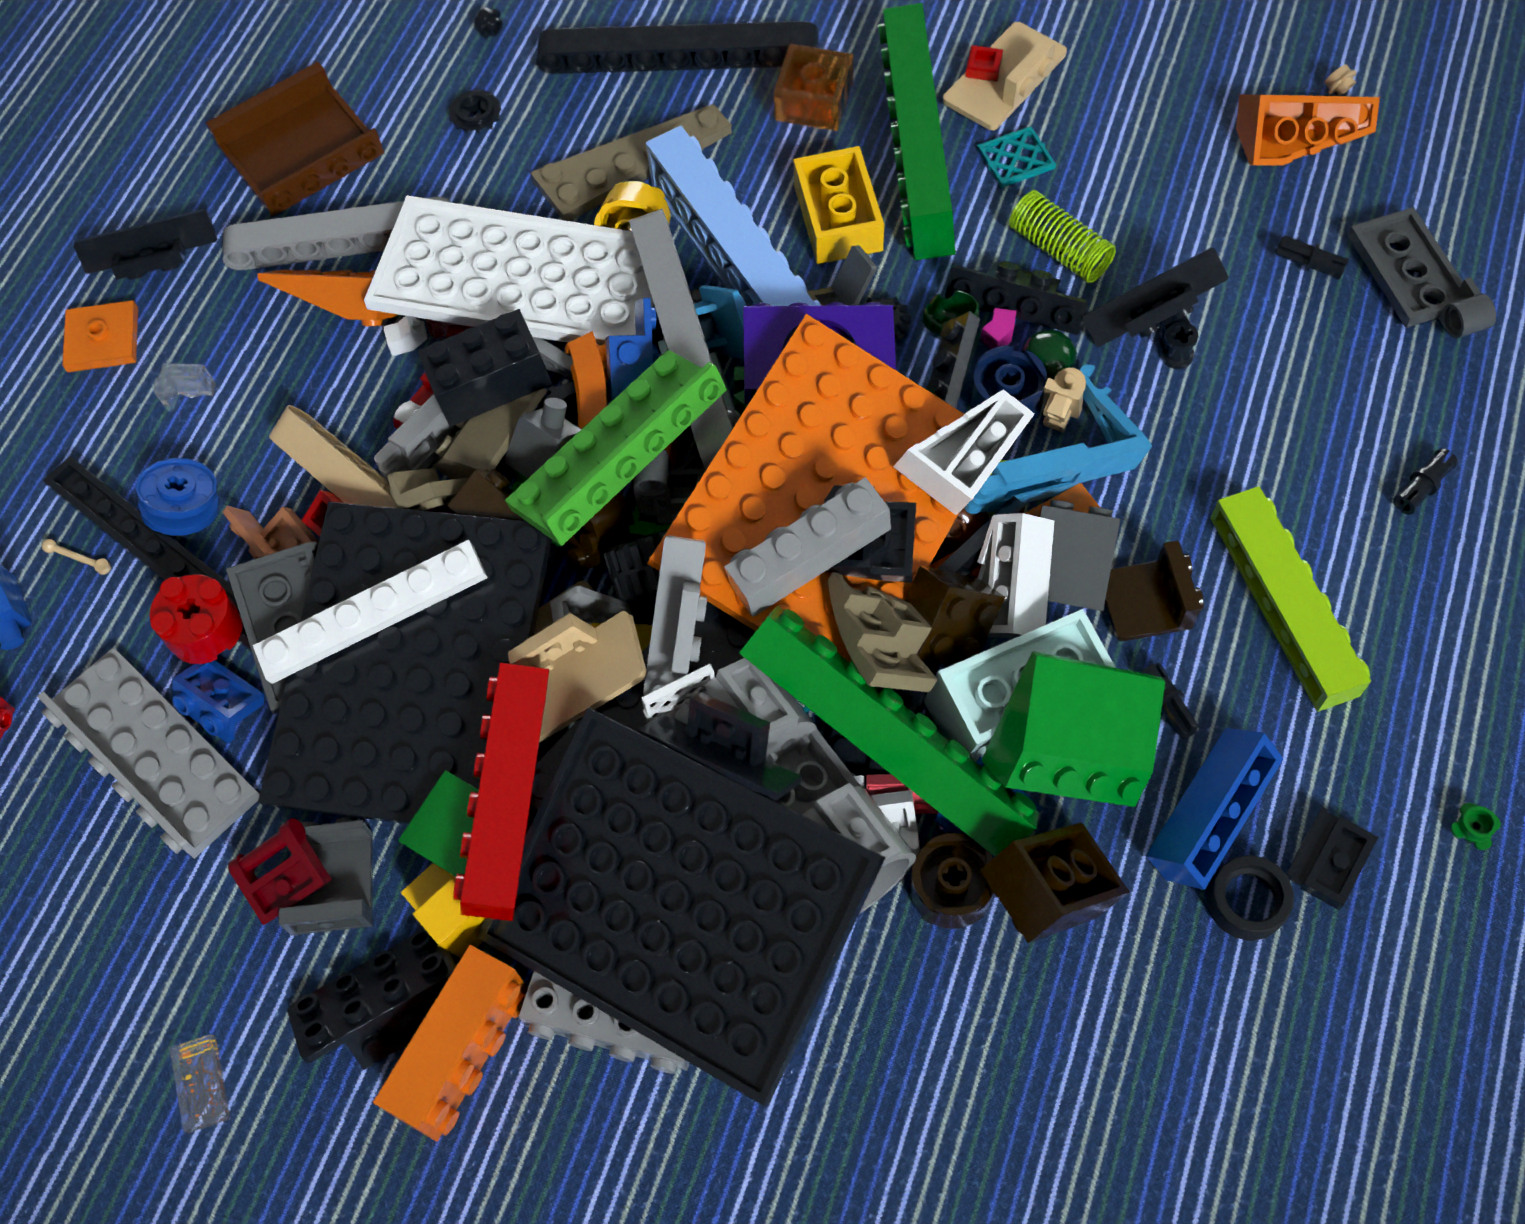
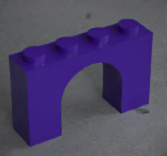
M799 302L789 306H772L768 303L743 306L744 405L749 404L806 314L896 370L893 305H883L879 302H868L864 305H845L844 303L833 302L826 306H809L806 303Z

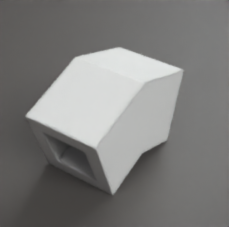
M404 316L398 323L383 326L392 356L414 351L428 339L424 322L414 317Z

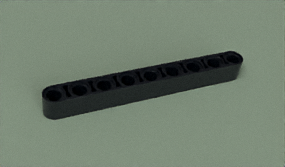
M806 21L547 29L538 35L536 65L542 72L548 74L806 67L815 64L819 59V30L815 24Z

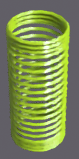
M1032 190L1025 194L1011 213L1009 219L1010 228L1019 232L1029 242H1033L1043 252H1047L1057 262H1061L1067 269H1071V272H1075L1077 276H1080L1087 283H1093L1100 278L1108 269L1115 256V245L1107 241V239H1103L1102 236H1098L1097 232H1093L1092 229H1088V226H1083V222L1074 219L1072 215L1069 216L1068 212H1064V209H1060L1054 202H1050V199H1046L1037 190ZM1045 210L1040 220L1035 224L1037 218ZM1050 213L1045 223L1040 227L1042 221ZM1054 217V219H1053V221L1051 222V224L1049 225V227L1044 231V229L1046 228L1047 224H1048V223L1050 222V220ZM1059 220V222H1058V224L1056 225V227L1054 228V230L1049 234V232L1051 231L1052 227H1053V226L1056 224V222ZM1064 223V225H1063V227L1061 228V230H1060V231L1058 232V234L1054 237V235L1056 234V232L1058 231V229H1059V228L1061 227V225ZM1067 229L1063 237L1059 240L1063 232ZM1072 232V234L1070 235V237L1068 238V240L1064 243V241L1066 240V238H1067V237L1069 236V234ZM1077 235V237L1075 238V240L1073 241V243L1070 245L1071 241H1072V240L1074 239V237ZM1105 253V255H1104V257L1102 258V260L1100 261V263H1099V264L1096 266V268L1091 272L1092 268L1099 262V260L1101 259V257H1102L1103 254Z

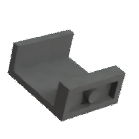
M1051 500L1050 506L1042 505L1040 511L1041 518L1054 520L1048 601L1103 611L1120 519L1113 518V510L1090 506L1089 512L1085 513L1073 511V503Z
M354 817L338 818L335 820V823L323 825L316 822H301L306 830L307 841L332 880L295 906L279 908V926L291 936L373 926L372 831L363 820Z

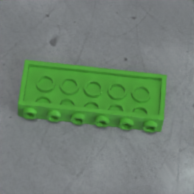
M668 349L504 500L510 510L562 546L727 391L716 365L708 362L701 368Z

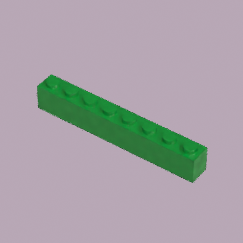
M777 605L739 652L740 655L992 855L997 856L1013 841L1029 837L1036 829L1039 812L1029 797L1021 792L1015 794L1009 788H1005L986 766L981 767L970 758L968 750L962 744L955 740H947L936 731L935 724L928 717L920 713L914 714L904 706L902 698L890 688L869 686L853 661L849 662L837 652V647L828 638L822 635L816 636L804 626L802 618L792 610H783Z

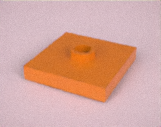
M135 301L66 309L62 362L64 369L67 372L136 363L138 306Z

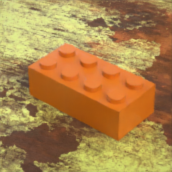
M469 945L373 1103L438 1142L442 1134L445 1136L449 1134L459 1117L457 1108L466 1094L470 1096L476 1090L482 1079L483 1072L480 1071L489 1055L493 1057L501 1048L506 1036L503 1031L512 1017L517 1018L520 1014L528 987L515 969Z

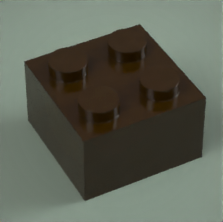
M920 566L905 599L906 602L913 605L932 627L917 652L918 657L923 661L954 665L981 653L993 623L997 619L1005 596L976 576Z

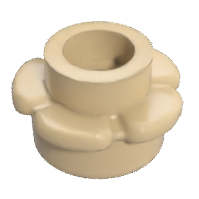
M1347 64L1335 70L1324 82L1329 88L1328 94L1331 95L1337 92L1341 96L1356 83L1353 78L1357 71L1351 70Z

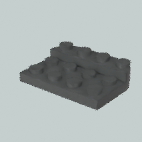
M317 542L300 544L226 568L267 701L273 714L279 713L287 677L273 684L267 681L253 645L301 621L318 548Z

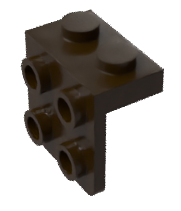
M1179 540L1163 543L1157 561L1111 569L1105 605L1115 637L1119 641H1129L1193 629L1200 611L1203 610L1204 600L1200 588L1194 587L1191 578V559L1187 553L1183 554Z

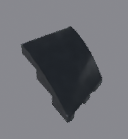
M834 485L825 498L824 503L832 499L843 486ZM885 502L890 510L891 530L825 572H834L865 579L912 583L916 503Z

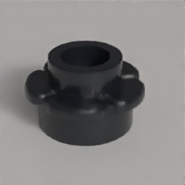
M484 7L479 11L475 18L474 27L482 37L488 38L490 35L495 37L500 33L503 27V21L500 18L501 12L498 9L492 10L489 7Z

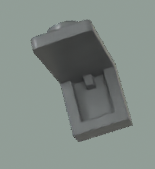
M860 245L852 246L832 287L807 291L813 301L818 300L822 306L833 302H840L845 305H859L877 270V266Z

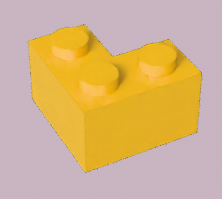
M432 863L400 893L416 910L413 916L435 942L462 958L469 945L477 948L483 942L477 938V935L486 918L460 914V900H453L456 877Z

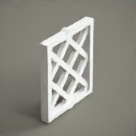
M708 664L642 697L643 713L647 718V722L662 714L674 718L685 702L690 704L691 697L699 692L705 693L703 692L705 690L703 685L715 678L711 665ZM704 677H708L705 681H701ZM693 688H697L693 693H689ZM683 689L679 694H675L678 690ZM681 700H685L683 703L677 705ZM667 701H671L667 706H663ZM657 702L653 707H650L652 703ZM655 713H659L656 717H652Z

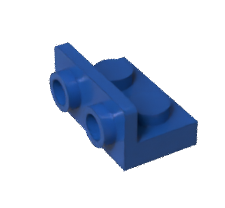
M216 660L205 664H193L172 678V702L176 710L184 716L188 715L202 725L210 735H216L226 743H230L235 739V725L264 705V693Z

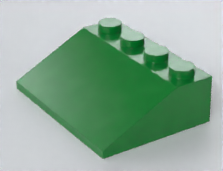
M1032 651L981 761L1005 788L1135 807L1153 773L1165 680L1159 676Z

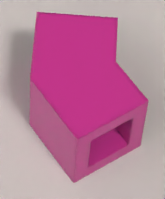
M994 308L993 320L982 328L980 340L990 350L1000 346H1007L1012 342L1016 311Z

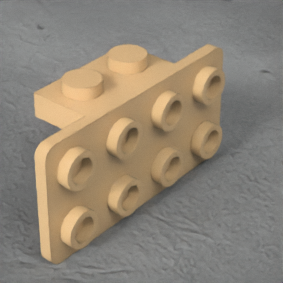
M1014 22L990 47L1003 49L998 82L965 78V72L943 96V103L946 106L989 130H996L1066 56L1067 48L1064 45L1021 22Z
M621 611L596 628L569 613L557 619L553 624L534 636L527 638L523 643L508 652L510 664L550 669L540 742L583 717L588 707L596 709L640 683L647 674L634 619L626 611Z

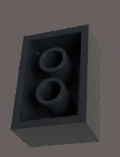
M520 309L502 314L493 320L468 328L459 334L440 342H434L418 350L434 396L450 427L552 385L543 359Z

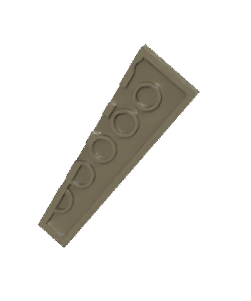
M714 104L559 162L548 163L542 168L532 171L530 173L531 179L560 218L564 221H571L602 204L615 184L628 181L643 182L651 177L646 149L647 141L682 126L690 137L694 136L698 140L702 150L731 134V123Z

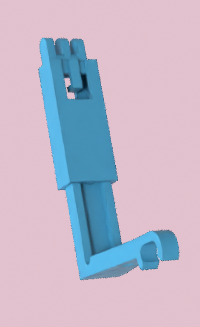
M1084 365L1079 370L1083 373L1086 380L1083 398L1094 415L1108 444L1087 448L1085 443H1080L1000 462L993 470L992 475L987 478L977 494L964 509L970 514L984 511L990 513L999 510L1013 496L1025 504L1059 495L1082 482L1136 469L1151 449L1152 444L1144 433L1108 397L1111 389L1108 387L1098 389L1092 384L1089 377L1093 373L1095 366Z

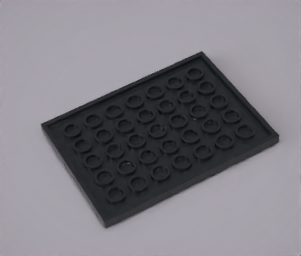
M328 501L301 621L467 540L473 544L488 578L287 676L258 803L270 807L409 825L445 770L479 789L481 778H474L473 776L477 752L485 753L487 744L486 739H480L483 714L491 715L493 702L486 701L490 676L498 677L500 663L510 664L508 657L510 650L523 643L527 638L534 636L552 539L527 521Z
M588 707L525 836L513 921L486 918L477 938L762 1106L770 1104L886 857Z

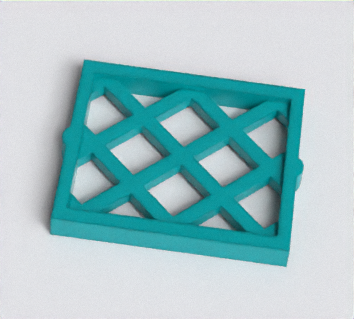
M1032 126L977 145V150L986 163L987 169L991 171L1001 188L1056 168V163ZM1028 136L1033 139L1036 146L1025 143ZM1022 137L1020 142L1015 140ZM998 145H1001L1000 149L993 148ZM1006 145L1017 146L1016 153L1004 151ZM1022 148L1034 151L1032 157L1020 155ZM986 151L997 154L995 161L990 160ZM1042 153L1047 162L1036 160L1037 154ZM1001 156L1013 159L1010 166L999 163ZM1017 160L1028 163L1026 170L1015 167ZM1033 165L1040 166L1031 170ZM996 168L1007 170L1005 178L1000 176ZM1012 172L1018 174V175H1015V176L1010 177L1011 174H1012Z

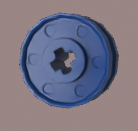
M170 458L157 461L145 468L138 476L135 488L139 501V514L143 523L153 531L165 535L179 536L199 532L211 525L219 511L217 480L212 470L203 463L187 458Z

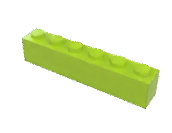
M1260 486L1219 499L1210 519L1316 711L1319 712L1360 697L1371 683L1368 666L1364 660L1357 657L1350 644L1348 631L1344 626L1339 625L1334 617L1329 598L1318 589L1313 580L1310 565L1299 556L1294 547L1295 543L1291 532L1283 528L1277 517L1273 501L1268 497L1266 498Z

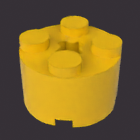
M638 181L617 183L604 200L596 215L594 225L632 231L629 220L659 209H663L669 225L670 210L665 200V194L658 187H652Z

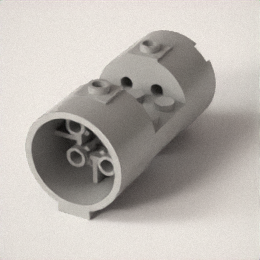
M745 658L719 669L716 677L703 685L707 690L704 694L770 722L766 760L802 776L801 783L776 802L886 857L859 913L861 914L887 894L907 874L916 860V855L868 792L856 781L817 730L814 722L790 693ZM685 702L674 719L688 724L689 703Z

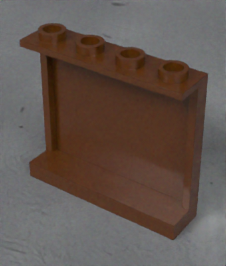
M319 62L308 66L206 122L216 146L271 217L385 154L376 129L369 130L330 84L325 69Z

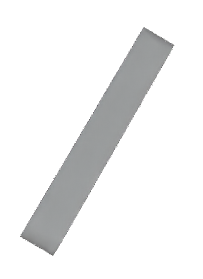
M444 197L425 198L444 202H451L450 200ZM404 201L229 225L223 231V263L231 269L248 270L384 251Z

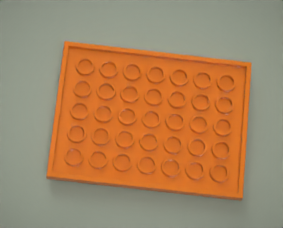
M806 314L647 564L660 571L664 539L668 535L703 540L706 542L699 596L707 597L709 603L754 631H757L777 605L783 610H792L802 618L804 626L816 636L822 635L828 638L837 647V652L851 662L852 659L841 638L830 600L828 579L832 573L823 572L752 617L731 587L724 566L729 564L731 558L744 549L751 550L764 542L767 535L774 529L779 527L786 528L800 519L801 514L809 507L824 504L825 498L834 485L844 486L851 482L857 483L866 477L884 502L916 503L913 583L919 567H929L958 514H953L893 466L909 448L923 442L944 426L950 425L961 418L964 413ZM843 575L845 582L852 588L863 592L867 586H870L888 596L896 597L905 601L912 585L911 582L873 580Z

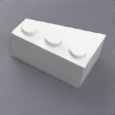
M1003 389L966 412L961 418L950 425L939 429L934 435L923 442L909 448L893 467L949 511L957 515L974 498L1035 413Z
M1025 513L992 516L977 561L982 564L978 578L1005 596V599L987 637L1016 638L1046 625L1054 520Z

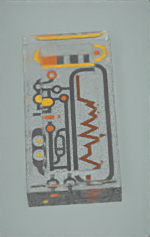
M209 1034L170 1047L183 1131L189 1134L230 1120L216 1037Z

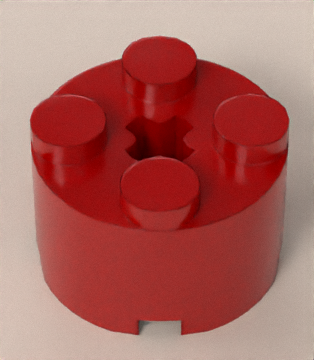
M186 575L179 578L170 577L162 582L160 591L155 596L150 608V625L173 654L187 663L205 664L218 659L216 655L227 648L230 651L236 645L242 632V619L237 607L216 579L208 576Z

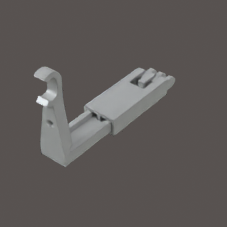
M533 337L546 369L573 380L570 369L573 364L572 357L546 340ZM433 394L388 438L389 442L375 455L374 460L387 481V475L393 472L427 469L439 457L435 451L447 435L453 438L459 427L456 425L449 426Z

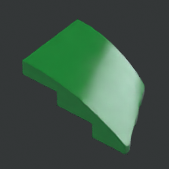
M445 770L398 841L455 877L457 873L465 874L467 859L460 858L463 833H472L474 818L467 817L470 792H479V789Z

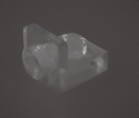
M163 363L160 376L154 382L155 395L167 411H175L179 394L187 397H198L199 395L213 396L216 383L206 367L197 364Z

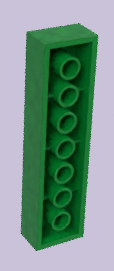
M916 3L883 9L885 23L878 24L880 43L887 44V47L881 48L883 68H890L889 72H884L887 94L893 93L894 95L887 97L890 120L897 119V121L891 122L893 145H900V147H894L897 172H904L898 173L897 177L900 199L907 198L900 200L904 226H907L904 227L906 248L913 247L915 261L956 255L953 211L923 4Z

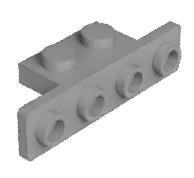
M669 535L664 539L646 669L647 674L643 691L644 696L688 675L690 661L698 662L702 637L694 636L695 622H704L707 597L699 596L706 542L703 540ZM683 689L678 690L675 694H679Z

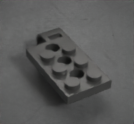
M1414 207L1351 226L1348 232L1349 239L1405 328L1438 318L1447 333L1452 338L1457 339L1494 326L1496 310L1492 300L1486 294L1480 292L1471 277L1462 281ZM1393 243L1397 246H1403L1405 250L1397 251L1389 244ZM1410 269L1414 272H1419L1422 277H1413L1406 270ZM1424 296L1437 299L1440 304H1430L1424 299Z

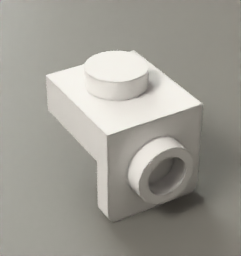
M912 790L871 795L874 802L914 854L917 855L920 852Z

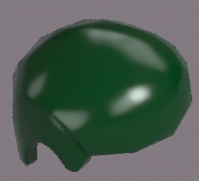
M956 290L948 299H943L940 294H937L930 304L924 307V326L931 335L941 340V330L949 320L956 319L969 311L978 317L979 303L972 295Z
M1045 329L1033 334L1026 341L1021 351L1025 353V350L1030 351L1042 361L1047 372L1046 382L1048 378L1054 380L1057 373L1062 369L1074 367L1077 350L1071 339L1062 332L1053 329Z

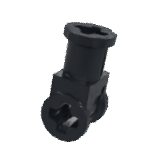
M1187 315L1177 320H1174L1171 316L1159 323L1158 340L1162 348L1161 357L1164 364L1168 367L1183 369L1188 367L1194 359L1193 347L1196 345L1199 335L1195 326L1190 324Z

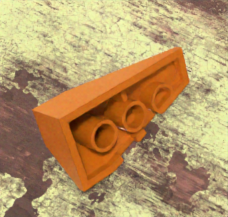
M1239 94L1236 131L1249 165L1283 166L1303 156L1313 155L1325 148L1336 144H1343L1376 132L1380 97Z
M274 270L257 273L259 281L345 319L361 320L362 326L383 325V319L397 316V314L368 310L366 308L364 299L376 270L352 273V270L321 272V270Z

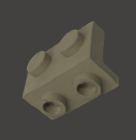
M434 468L393 472L387 475L390 493L396 502L397 508L409 510L421 508V511H431L443 507V509L450 508L448 507L449 503L469 479L460 478L440 481Z

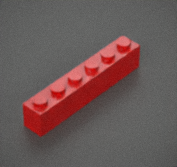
M500 663L498 677L490 676L486 701L493 702L491 715L483 714L480 739H486L487 744L485 753L477 752L473 776L474 778H481L479 792H470L467 817L474 818L472 833H463L460 858L467 859L465 874L457 873L453 900H460L461 915L513 921L550 669Z

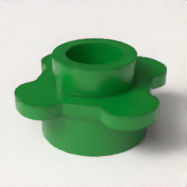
M1470 802L1464 803L1460 807L1461 815L1458 821L1451 825V832L1458 839L1465 838L1472 842L1476 849L1487 850L1492 845L1491 836L1501 827L1500 819L1486 807L1476 806ZM1472 823L1478 824L1479 829H1474Z

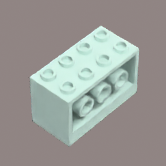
M1083 609L938 671L936 675L938 680L932 690L927 693L924 703L939 733L949 741L955 740L962 744L968 750L970 758L975 762L979 757H983L1032 651L1116 668Z

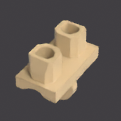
M1065 368L1057 373L1054 380L1048 378L1044 387V426L1064 432L1070 417L1079 418L1082 411L1086 380L1083 373L1078 369Z

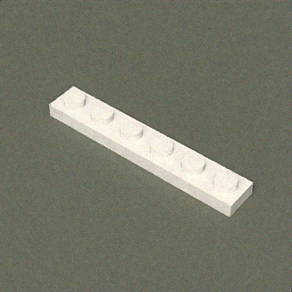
M467 540L254 644L253 648L265 679L273 684L488 577L473 544Z

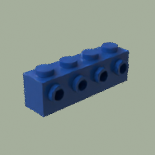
M1233 728L1224 729L1145 855L1166 881L1205 890L1284 759L1265 733Z

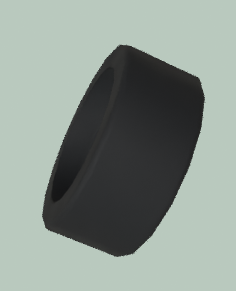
M1246 855L1231 859L1221 866L1208 887L1207 905L1211 917L1221 930L1237 939L1254 941L1269 937L1280 929L1293 910L1294 892L1289 878L1278 865L1263 857ZM1240 875H1249L1265 882L1275 899L1271 915L1257 922L1248 921L1236 915L1228 906L1225 898L1226 887L1232 879Z

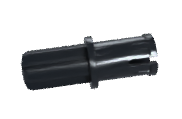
M1287 236L1281 238L1275 253L1279 257L1306 266V271H1309L1311 268L1335 277L1340 280L1349 261V258L1320 249L1319 244H1316L1314 247Z
M1152 664L1142 670L1140 673L1159 676L1165 680L1161 711L1165 713L1180 738L1185 739L1195 734L1199 730V726L1182 701L1184 693L1182 690H1177L1162 664Z

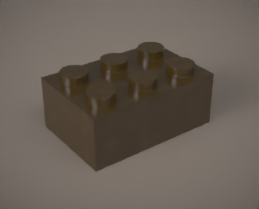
M1082 822L1013 841L980 869L988 881L990 890L999 898L1012 918L1014 927L1023 935L1028 944L1094 920L1130 893Z

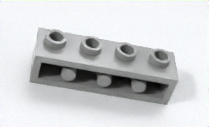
M866 477L857 483H848L841 487L832 499L821 506L817 504L806 509L801 514L800 519L786 528L779 527L774 529L767 535L764 542L753 549H744L731 558L730 563L724 566L730 585L751 616L754 617L891 530L889 507Z
M533 972L519 1014V1019L525 1026L529 1027L527 1031L529 1034L546 1040H552L554 1034L569 1038V1045L586 1051H593L594 1045L610 1049L609 1056L626 1062H634L635 1056L650 1060V1067L665 1073L675 1074L676 1068L688 1070V1061L537 972Z

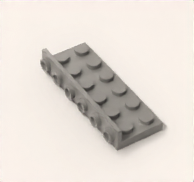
M114 647L53 699L44 691L37 696L47 706L41 713L56 728L63 724L67 727L69 732L64 737L80 753L87 748L93 755L87 761L103 777L110 773L117 780L111 786L124 800L130 802L134 798L141 805L136 810V813L151 828L159 824L166 831L160 838L176 854L183 849L195 859L259 800L260 794Z

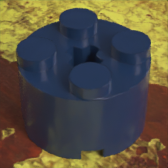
M1000 346L987 351L980 357L973 373L970 394L971 408L973 409L1004 389L1035 413L1026 426L1030 425L1038 418L1041 412L1047 378L1044 364L1034 353L1025 350V353L1015 351L1013 346Z

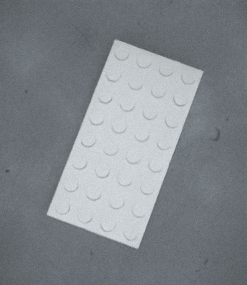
M406 196L364 299L368 310L476 327L502 314L520 309L532 337L569 343L593 331L596 343L599 345H606L605 337L636 335L635 301L642 298H650L651 307L655 308L632 231L413 196Z

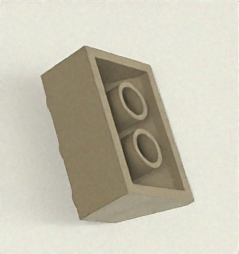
M545 388L457 424L456 426L459 429L452 438L447 435L436 449L435 453L440 457L433 467L450 479L469 478L475 470L490 471L495 469L509 448L518 419L523 414L534 411L548 390Z

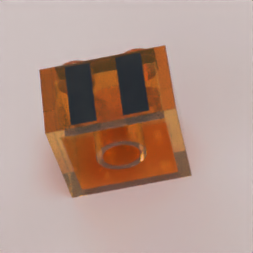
M790 44L774 90L775 120L838 131L853 85L854 54Z

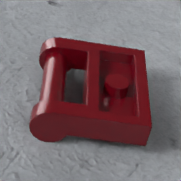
M290 818L279 827L278 833L248 854H239L228 862L230 874L262 925L279 917V908L295 906L332 880L307 841L304 826L294 818ZM287 846L292 856L258 879L254 874L255 868Z

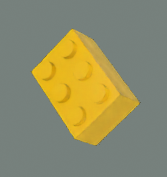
M860 146L793 159L794 187L816 263L821 264L846 259L851 247L860 245L866 254L883 251L884 222Z

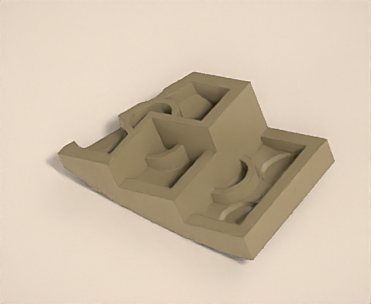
M832 572L828 579V587L834 617L845 647L867 684L874 687L930 692L938 679L918 657L917 652L932 627L911 603L888 596L870 586H867L862 592L850 587L843 579V575Z

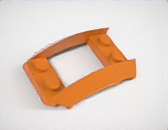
M593 331L567 343L564 348L567 354H571L573 360L570 369L576 390L578 428L580 429L585 427L607 406L605 380L608 381L606 345L596 343ZM677 438L664 449L669 455L671 470L674 469L677 462Z

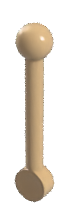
M46 539L42 542V549L46 553L56 552L90 565L101 575L107 574L111 570V564L106 559L95 560L58 546L52 539Z

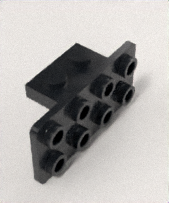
M421 929L393 947L379 952L373 958L349 972L340 974L336 979L312 993L300 997L289 1006L287 1012L301 1058L305 1063H311L345 1043L365 1070L408 1045L431 1008L425 997L445 986L457 966L452 953L439 946L425 929Z

